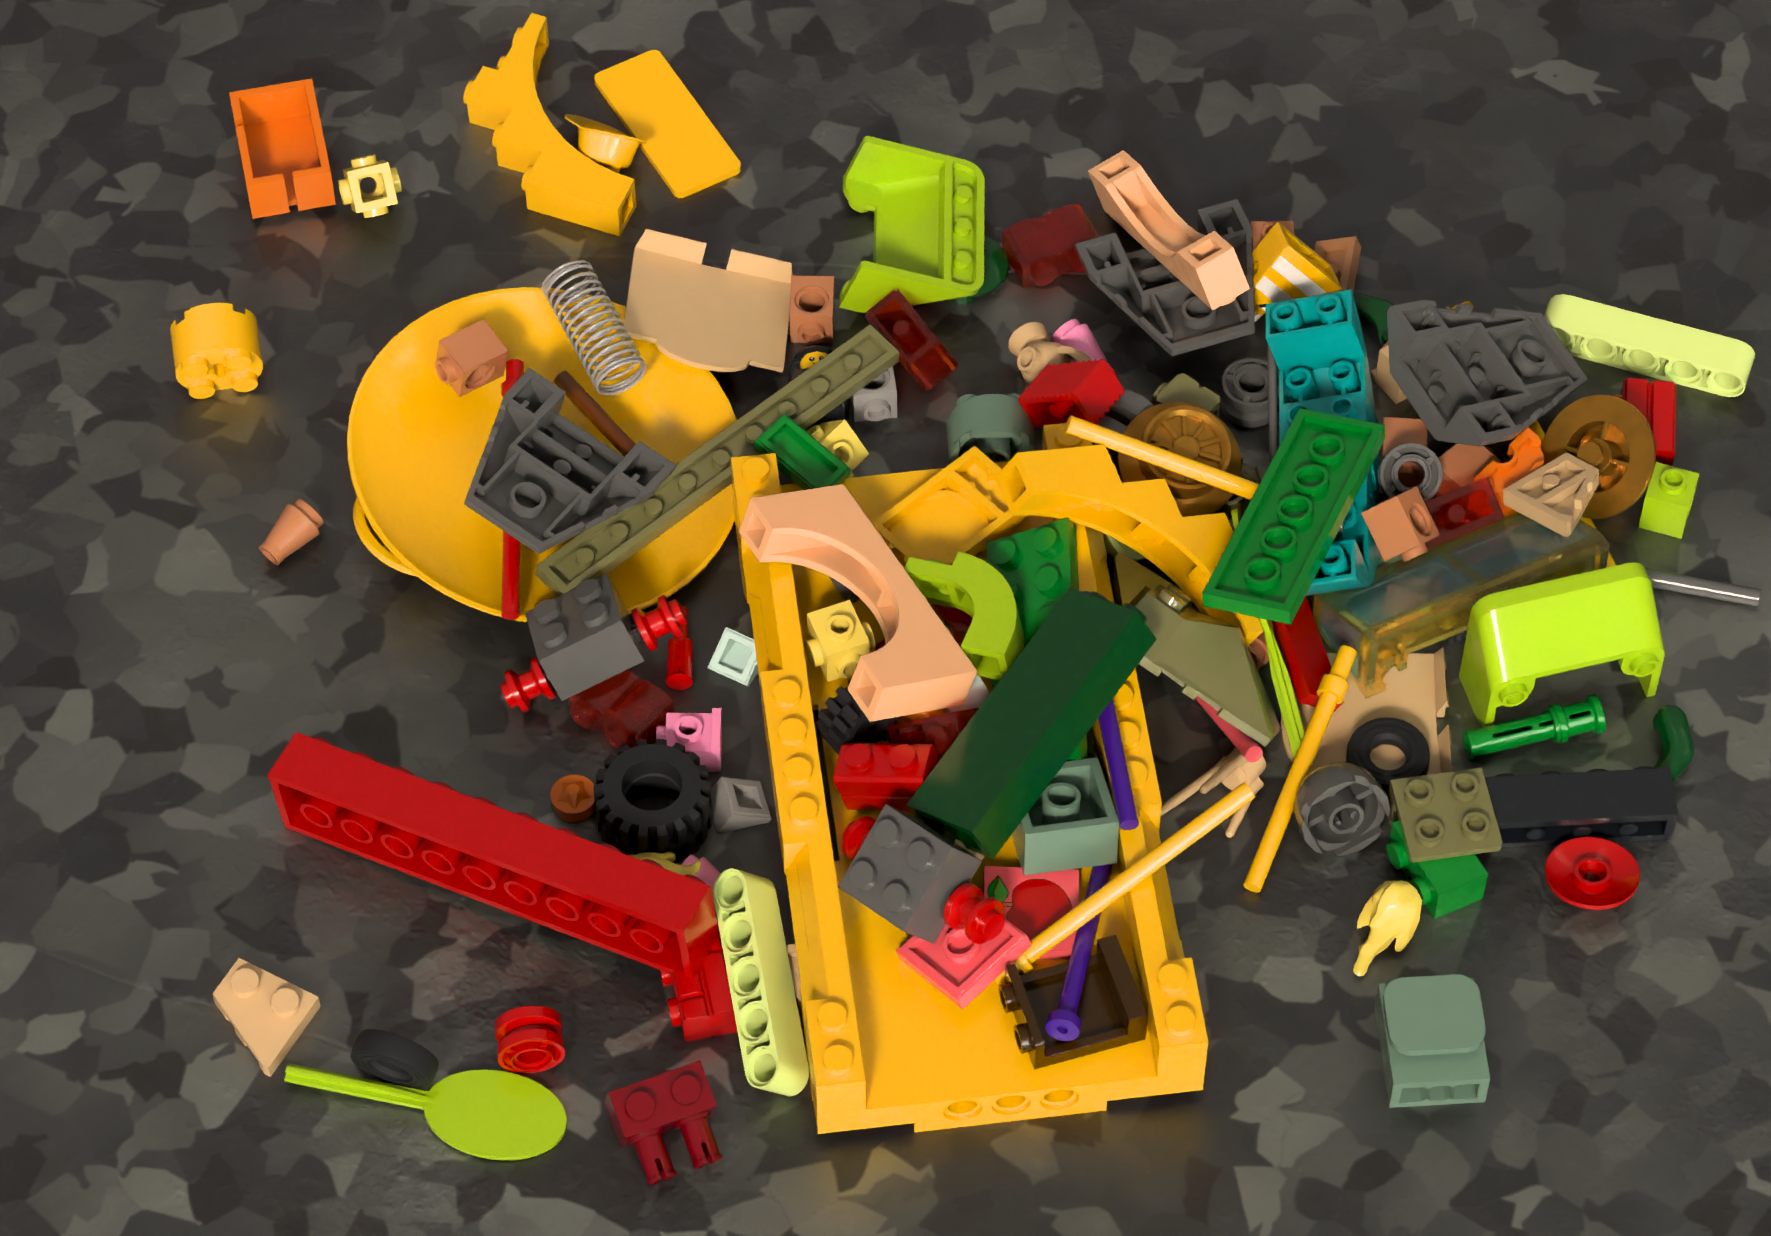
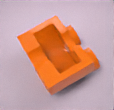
M1529 427L1509 444L1507 456L1511 459L1510 461L1498 463L1492 460L1473 479L1468 511L1478 512V516L1486 518L1488 522L1494 525L1506 524L1512 517H1517L1521 514L1503 504V489L1544 466V455L1540 448V437Z

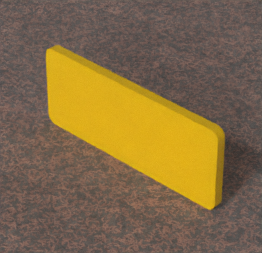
M647 51L595 74L596 87L631 136L647 141L646 144L640 143L639 147L675 197L685 198L740 173L741 163L660 51Z

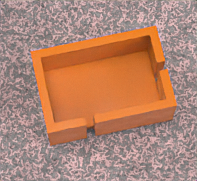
M312 78L229 92L252 219L290 213L289 206L293 205L298 206V211L336 205L331 170Z

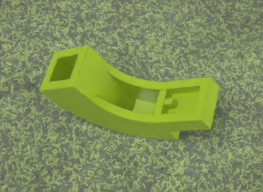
M958 551L952 565L944 564L934 559L923 560L909 557L904 569L920 592L926 597L928 603L956 608L973 618L961 648L977 670L976 675L1001 680L1024 649V633L1014 594L1006 579L989 563Z

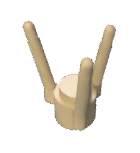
M1235 747L1227 757H1222L1213 768L1162 804L1161 816L1178 806L1198 790L1202 794H1206L1220 782L1230 790H1234L1245 782L1255 795L1264 786L1263 781L1259 778L1266 769L1264 757L1261 756L1256 762H1249ZM1252 800L1233 814L1225 832L1228 838H1232L1235 835Z

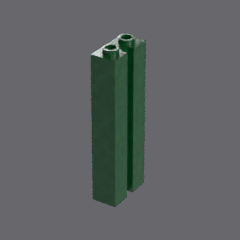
M1069 588L906 804L915 817L953 842L957 839L967 849L994 859L1157 640L1145 623L1147 618L1144 613L1129 603H1124L1123 606L1112 603L1097 592L1092 591L1090 594H1086Z

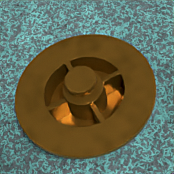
M1591 395L1569 404L1556 416L1549 426L1542 445L1544 465L1567 452L1599 469V485L1581 516L1584 518L1604 519L1627 510L1642 496L1654 472L1656 446L1649 423L1635 406L1615 396Z
M1168 402L1152 406L1138 414L1123 433L1129 437L1239 477L1241 476V454L1234 435L1221 419L1197 405L1183 402ZM1118 452V468L1123 483L1165 478L1182 517L1212 514L1222 508L1233 495V493Z

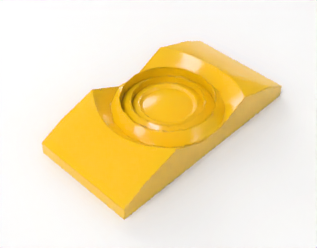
M973 446L874 520L872 525L881 534L883 540L903 567H905L909 557L923 560L934 559L944 564L952 565L958 551L975 556L987 550V542L1007 537L1026 516H1012L995 478L1002 468L976 446Z

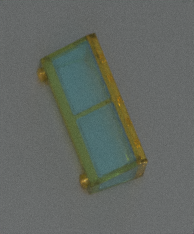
M1517 512L1428 548L1427 552L1406 562H1403L1401 559L1377 569L1373 583L1368 587L1314 595L1313 617L1319 633L1333 653L1337 655L1342 645L1350 646L1357 651L1349 674L1366 699L1386 691V684L1382 679L1394 666L1398 671L1406 669L1408 654L1466 631L1468 629L1471 609L1481 598L1500 591L1606 568L1610 544L1600 531L1581 519L1572 534L1564 537Z

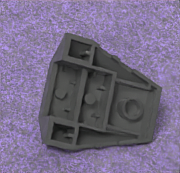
M1238 199L1197 210L1198 232L1207 235L1216 231L1234 247L1250 288L1237 296L1233 302L1220 306L1215 310H1211L1146 249L1126 254L1116 232L1076 243L1075 250L1088 278L1171 356L1255 333L1252 227Z
M1418 300L1393 305L1387 311L1390 374L1437 441L1480 447L1511 440L1579 389L1588 380L1542 313L1494 308L1491 313L1472 311V306L1467 304H1458L1455 309L1436 307V301Z
M529 368L504 394L464 505L537 554H540L650 498L672 474L676 465L641 441L623 457L560 415L559 412L566 392Z

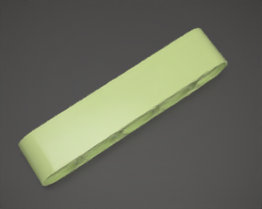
M1560 294L1553 296L1544 314L1545 319L1571 356L1674 382L1675 384L1724 397H1736L1744 392L1755 358V352L1752 347L1738 339L1571 295Z
M734 868L727 869L715 881L713 898L745 1076L748 1083L754 1088L786 1096H795L807 1084L809 1065L774 884L767 878Z

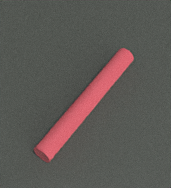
M1198 696L1195 698L1247 761L1256 762L1261 758L1263 751L1253 738L1217 716L1218 711Z

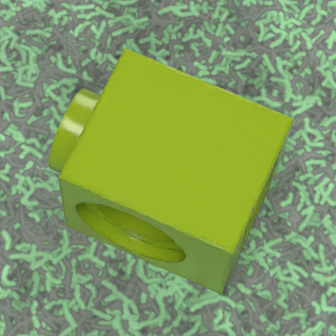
M1656 462L1646 492L1638 527L1682 539L1692 507L1699 473Z

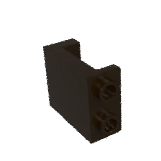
M1116 935L1097 939L1096 955L1090 956L1076 1014L1081 1020L1079 1036L1072 1041L1056 1040L1047 1033L1045 1028L1048 1015L1058 1009L1069 962L1019 975L1015 964L1005 966V982L998 987L1000 1000L1006 1013L1013 1012L1018 1025H1014V1036L1021 1054L1028 1052L1034 1070L1145 1040L1147 1013Z

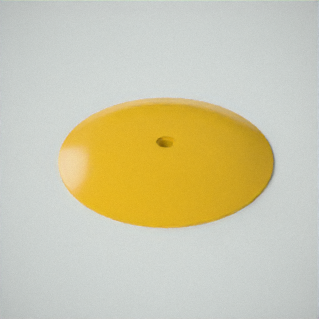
M540 287L497 289L473 294L444 304L410 323L388 342L365 372L356 391L348 423L347 459L352 485L366 518L384 545L404 566L436 590L462 604L502 617L503 530L464 505L503 400L501 385L506 381V366L504 376L459 397L450 384H444L436 373L435 361L439 340L484 319L508 350L506 362L511 359H519L524 363V373L531 368L553 384H555L554 379L557 375L566 370L636 444L641 441L675 465L737 421L727 396L709 370L682 364L659 351L655 343L632 338L631 342L635 343L636 350L640 352V357L643 358L647 365L645 375L632 388L616 395L597 393L591 378H589L587 371L583 367V363L580 362L570 340L566 336V332L562 329V325L557 320L558 317L555 316ZM550 288L549 293H553L555 288ZM559 289L556 293L564 292L565 290ZM586 295L576 302L569 303L564 309L572 308L579 301L592 295ZM602 298L595 299L589 305L573 311L569 316H574L586 307L599 303ZM611 302L615 307V311L619 314V319L624 322L626 307ZM600 306L594 312L578 318L573 324L580 323L588 316L602 311L606 306ZM610 313L604 314L596 321L580 327L577 332L584 331L595 322L607 318ZM610 321L601 328L585 334L582 339L589 338L597 331L611 326L614 321ZM570 327V331H574L575 327ZM612 329L603 337L590 341L586 347L593 346L604 337L615 334L618 329ZM616 337L610 343L594 349L590 354L598 353L608 345L620 341L622 337ZM627 344L620 345L615 350L599 356L594 362L602 361L612 353L622 350ZM583 350V354L588 352V350ZM626 352L617 359L628 356L631 352ZM609 363L603 364L598 370H601ZM632 363L622 365L621 367L612 370L605 377L615 375L625 370ZM637 363L633 369L616 379L601 381L600 385H611L629 378L640 368L641 364ZM565 395L559 414L622 455ZM732 484L607 574L629 614H632L631 610L637 607L643 610L658 603V597L662 595L668 598L704 570L719 552L735 522ZM577 535L540 554H537L521 543L520 616L515 621L527 622L526 612L534 609L537 604L544 600L557 598L536 576V565Z

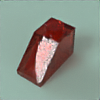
M1488 477L1425 502L1440 534L1425 542L1427 549H1430L1505 518Z

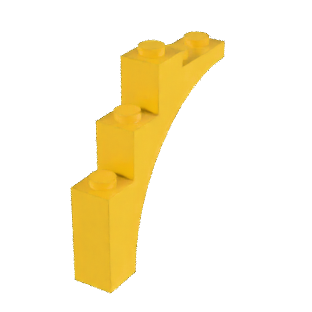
M531 13L525 25L517 28L510 51L507 56H501L496 69L483 66L476 79L468 82L464 91L463 101L464 104H467L469 123L494 130L492 145L496 147L498 166L524 173L521 188L526 193L527 209L620 237L636 208L635 180L605 168L580 153L562 137L545 114L537 96L536 84L542 59L549 46L547 17Z
M1105 444L1017 452L995 477L1012 516L1034 515L1058 519L1068 518L1072 522L1098 530L1129 546L1155 564L1192 599V602L1201 613L1240 627L1247 647L1264 631L1257 617L1203 605L1202 592L1234 533L1225 512L1182 517L1165 478L1122 483Z

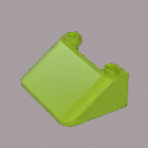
M865 136L843 176V193L853 210L860 213L874 212L873 262H860L852 279L847 281L840 291L839 308L860 313H870L968 297L978 293L984 282L985 178L981 169L965 159Z

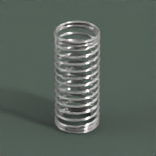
M584 260L564 263L547 275L542 283L541 290L553 309L555 316L558 317L557 320L562 325L564 332H566V336L570 340L580 362L583 363V367L587 371L589 378H591L597 393L602 395L622 393L632 388L642 379L647 365L643 358L640 357V352L636 350L635 343L631 342V336L627 334L626 327H623L624 323L619 319V314L615 311L614 305L611 304L610 298L606 296L607 293L602 288V283L598 281V276L594 273L592 265ZM577 268L589 269L588 272H580L562 281L554 289L553 293H549L553 283L567 272ZM587 275L584 280L575 283L564 292L556 293L569 281ZM589 283H593L590 288L585 289ZM598 290L595 295L579 301L572 308L564 309L569 303L576 302L584 298L591 291ZM597 298H602L599 303L586 307L574 316H569L573 311L589 305ZM600 306H606L602 311L588 316L580 323L573 324L578 318L594 312ZM610 313L607 318L595 322L584 331L577 332L580 327L596 321L604 314ZM610 321H614L611 326L597 331L589 338L582 339L585 334L601 328ZM570 327H575L574 331H570ZM612 329H618L615 334L604 337L593 346L586 347L590 341L603 337ZM616 337H622L620 341L608 345L598 353L590 354L594 349L610 343ZM627 344L622 350L612 353L602 361L594 362L599 356L615 350L620 345ZM583 350H588L586 354H583ZM631 352L628 356L617 359L622 354ZM609 363L601 370H598L603 364ZM632 363L625 370L615 375L605 377L612 370L621 367L622 365ZM637 363L641 364L640 368L629 378L611 385H600L601 381L616 379L633 369Z

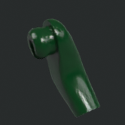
M1356 292L1353 296L1358 315L1376 327L1381 347H1383L1388 342L1387 311L1394 304L1381 298Z
M1666 705L1659 709L1653 718V727L1655 730L1658 729L1661 741V753L1653 768H1670L1673 782L1692 761L1694 745L1688 719L1684 711L1675 705Z

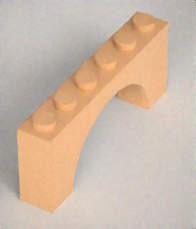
M844 484L750 499L739 533L759 562H786L819 571L850 589L868 606L877 619L885 638V646L877 651L860 656L847 689L869 722L964 704L977 670Z

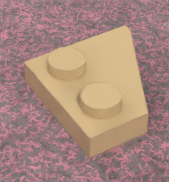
M1566 452L1503 489V504L1567 538L1573 533L1599 485V469Z
M241 958L237 959L213 992L216 1006L225 1019L232 1023L239 1039L244 1046L249 1047L258 1060L261 1070L269 1077L273 1075L321 1007L318 996Z

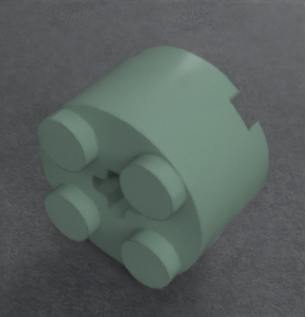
M1014 393L1007 395L983 394L978 396L966 394L959 397L955 403L956 407L950 413L946 424L949 464L973 446H976L994 463L1010 461L1017 452L1037 451L1035 426L1018 402L1020 395Z

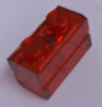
M898 289L889 293L868 310L864 316L900 352L899 361L924 391L931 390L958 366L956 360Z

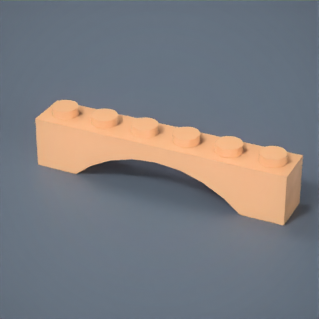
M1124 150L1088 170L1104 211L1211 310L1233 302L1237 296L1250 289L1234 247L1216 231L1203 235L1189 226L1164 199L1142 166Z

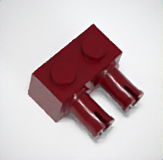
M700 1060L608 1092L604 1103L620 1147L628 1144L630 1146L635 1145L648 1186L658 1184L659 1180H661L656 1163L658 1164L663 1181L677 1176L662 1137L668 1130L674 1128L676 1130L681 1129L693 1163V1169L705 1167L707 1160L709 1165L723 1159L708 1121L717 1105Z

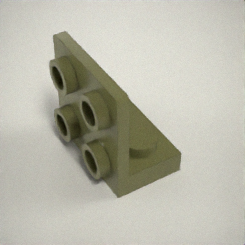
M1482 768L1390 780L1388 792L1391 809L1388 818L1389 825L1391 826L1393 822L1399 820L1411 862L1415 863L1501 850L1503 842Z

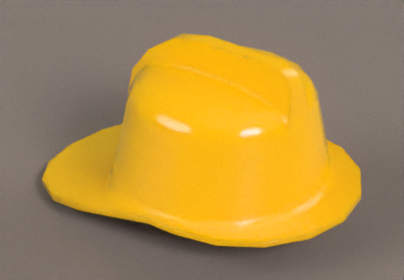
M565 114L564 118L578 126V151L597 164L616 173H619L620 169L630 166L640 143H647V141L630 137L598 121L577 115Z

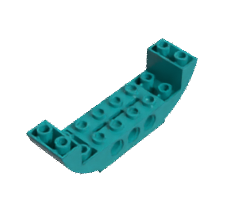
M1352 290L1266 304V340L1279 369V446L1299 408L1378 423L1375 414L1367 352ZM1378 454L1344 519L1342 536L1333 541L1306 596L1368 587L1373 583L1377 565L1380 564V552L1361 512L1379 504V485L1377 481Z

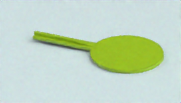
M1238 508L1231 510L1234 531L1242 518ZM1259 618L1265 633L1272 682L1294 760L1305 730L1290 674L1274 636L1272 621Z
M290 1063L285 1070L284 1082L424 1110L427 1124L442 1141L459 1151L485 1159L521 1160L538 1156L555 1147L563 1138L567 1128L565 1109L550 1090L534 1080L506 1071H463L443 1078L429 1091Z

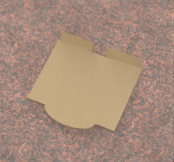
M646 229L633 252L623 327H626L628 331L627 334L634 339L655 343L658 350L667 357L699 369L716 372H737L745 370L748 365L783 373L790 312L792 263L732 249L725 270L701 264L707 243Z
M1443 647L1435 653H1357L1346 680L1349 687L1343 699L1344 703L1333 712L1309 773L1317 767L1331 762H1346L1348 742L1355 730L1367 721L1384 717L1404 720L1415 726L1424 735L1430 751L1427 775L1454 771L1451 763L1450 745H1452V736L1449 724L1437 736L1436 717H1444L1446 707L1450 706L1445 678L1447 663ZM1327 653L1331 667L1337 653ZM1294 689L1302 723L1306 731L1315 707L1299 703ZM1281 715L1280 726L1283 746L1288 755V758L1293 762V756L1291 753L1289 741L1287 738L1285 726ZM1380 745L1370 753L1371 761L1377 767L1384 770L1398 769L1406 761L1404 753L1393 745Z

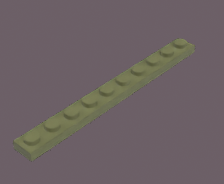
M871 324L677 463L672 474L650 498L583 531L537 564L536 576L559 597L575 589L577 585L585 580L596 579L606 573L608 574L732 484L731 458L761 455L753 448L755 440L784 413L806 430L898 363L900 352Z

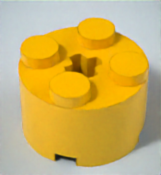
M209 303L195 306L185 311V319L177 324L176 320L173 321L170 327L175 375L177 381L189 390L191 397L206 399L213 396L216 390L230 388L237 392H249L258 386V377L262 373L263 362L257 319L250 310L245 308V314L234 311L233 304Z

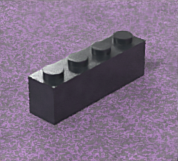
M1641 766L1632 770L1607 771L1605 769H1592L1587 772L1575 773L1547 771L1536 775L1517 776L1503 773L1494 777H1485L1503 842L1501 849L1558 846L1565 841L1579 837H1597L1614 843L1672 840L1678 810L1670 768Z

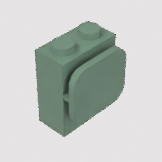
M1461 974L1401 977L1387 983H1378L1374 1010L1389 1108L1485 1102L1490 1083L1484 1042L1486 1026L1480 990L1474 978Z

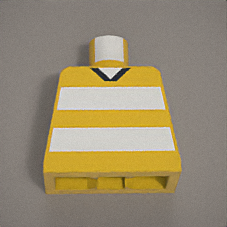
M1279 222L1270 229L1252 252L1255 322L1266 313V304L1338 292L1342 289L1332 266Z

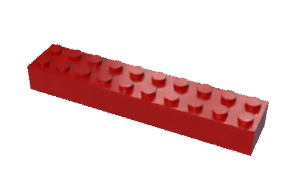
M296 732L268 773L285 828L669 974L676 971L694 978L696 973L700 972L707 954L711 953L712 946L717 937L720 936L711 886L707 885L700 878L694 875L683 876L669 871L650 859L640 860L623 854L619 849L610 844L601 843L599 845L580 838L570 829H556L545 825L527 813L518 812L516 814L497 807L486 798L467 796L455 791L446 783H432L416 777L412 772L403 767H389L374 761L365 753L358 751L352 753L335 747L331 742L322 737L311 738ZM677 936L681 955L673 965L668 942L671 937Z

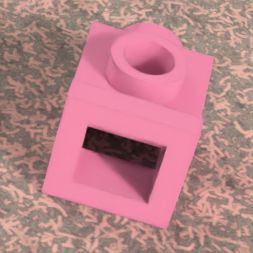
M712 708V713H666V726H657L656 740L665 739L667 740V746L671 747L676 742L684 745L686 754L694 752L700 758V765H705L708 772H721L723 741L721 708Z

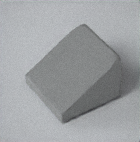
M721 777L712 787V821L716 832H729L769 823L772 819L761 781Z

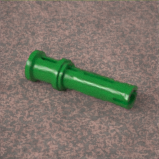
M1591 694L1586 696L1585 701L1569 705L1549 704V707L1545 708V713L1509 720L1474 730H1465L1463 732V743L1469 759L1551 739L1554 743L1558 742L1561 744L1568 742V738L1591 731L1596 735L1605 733V716L1598 696Z

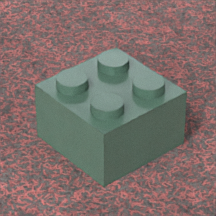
M1098 757L1066 761L1012 833V839L1024 876L1117 863L1119 820Z

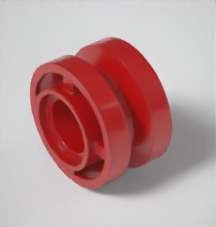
M522 1006L503 1013L495 1021V1037L498 1042L497 1058L499 1065L504 1069L515 1073H537L557 1066L564 1059L565 1045L561 1037L563 1033L562 1018L557 1011L544 1006Z

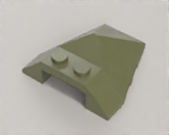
M1169 584L1167 589L1162 585H1158L1148 591L1135 607L1144 613L1147 618L1145 623L1157 640L1139 664L1157 677L1161 672L1183 687L1181 689L1183 694L1193 700L1198 696L1218 711L1217 716L1266 747L1280 732L1281 726L1240 627L1196 611L1189 606L1192 599L1174 585Z

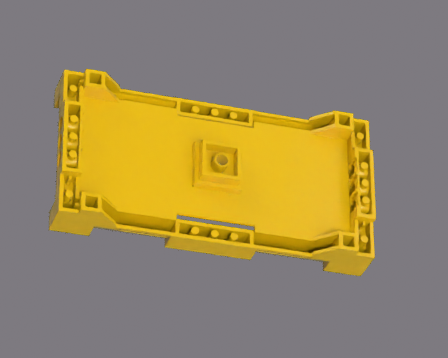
M1066 423L1043 425L1042 450L1091 446L1092 442L1065 433ZM776 453L732 457L733 510L738 540L739 562L743 591L747 604L750 607L777 823L800 976L805 1047L818 1134L913 1123L914 1132L1106 1111L1107 1101L1203 1090L1208 1037L1192 958L1184 957L1165 865L1101 912L1091 956L1096 955L1097 939L1112 935L1117 936L1147 1013L1145 1040L1035 1070L1028 1052L1021 1054L1014 1036V1025L1018 1024L1013 1012L1006 1013L1000 1000L999 986L995 981L989 984L964 1009H961L900 960L896 950L913 935L903 932L838 888L839 883L852 863L842 852V836L846 827L851 822L864 816H870L876 820L882 811L846 809L841 794H839L833 782V775L839 755L822 738L839 861H834L812 710H818L819 714L821 709H827L828 706L825 702L828 698L834 699L838 695L836 690L842 686L844 689L848 687V681L852 677L839 678L827 682L820 666H812L807 655L805 641L808 640L807 613L844 601L829 576L819 571L786 562L758 561L739 533L750 499L800 491L802 489L795 483L780 485ZM1009 461L996 462V464L1003 469ZM944 468L847 478L841 484L845 485L872 523ZM1028 515L1008 536L1062 519ZM1072 522L1076 526L1079 591L1097 592L1114 603L1103 533ZM987 550L976 554L975 557L987 562ZM859 598L852 605L860 622H868L875 639V648L870 649V653L885 646V638L874 614ZM1136 668L1113 699L1139 825L1132 830H1123L1119 825L1117 863L1112 865L1108 882L1161 844L1159 829L1162 801ZM980 676L991 693L992 679ZM903 716L897 719L899 725L896 730H889L890 737L886 741L881 739L878 743L908 744L910 746L913 744H933L938 761H940L960 732L946 718L932 731L927 732L921 725ZM1097 719L1092 726L1097 757L1117 814L1099 720ZM903 811L915 817L911 811ZM1012 835L994 859L986 856L983 858L970 883L979 887L982 892L984 866L1021 867ZM1092 867L1074 869L1079 870V904L1085 899ZM1037 959L1031 964L1033 969L1029 972L1066 963L1069 960ZM1022 970L1019 975L1025 974V972Z

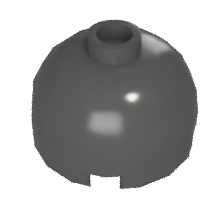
M1331 762L1317 767L1309 773L1297 789L1293 806L1298 829L1305 842L1315 852L1321 854L1323 853L1320 849L1325 851L1335 850L1336 856H1346L1363 850L1375 841L1383 831L1380 824L1384 820L1385 813L1389 818L1391 811L1388 796L1377 780L1365 768L1348 762Z

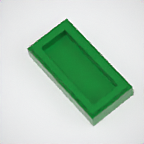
M785 413L758 437L754 443L753 448L760 454L776 453L778 469L802 490L840 485L849 477L851 471L846 464Z

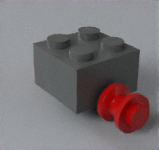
M606 573L596 579H588L581 582L575 589L555 599H547L540 602L534 609L525 613L537 654L536 657L530 660L531 669L520 675L509 669L504 672L506 682L500 684L501 691L511 709L519 706L520 710L525 713L531 710V699L541 694L549 700L556 698L558 694L561 701H564L644 662L639 645L640 641L644 640L648 649L653 651L658 648V638L669 632L676 638L684 636L682 626L688 624V620L679 601L674 599L669 602L667 597L662 595L658 597V608L648 613H644L637 607L631 610L635 621L633 624L627 608Z
M887 804L884 805L876 820L870 816H864L851 822L846 827L842 836V852L852 863L839 883L838 888L903 932L933 944L936 942L945 924L953 929L965 927L967 938L976 944L985 943L1000 934L1005 923V907L1003 903L992 897L983 900L982 890L970 883L982 862L981 859L918 818Z

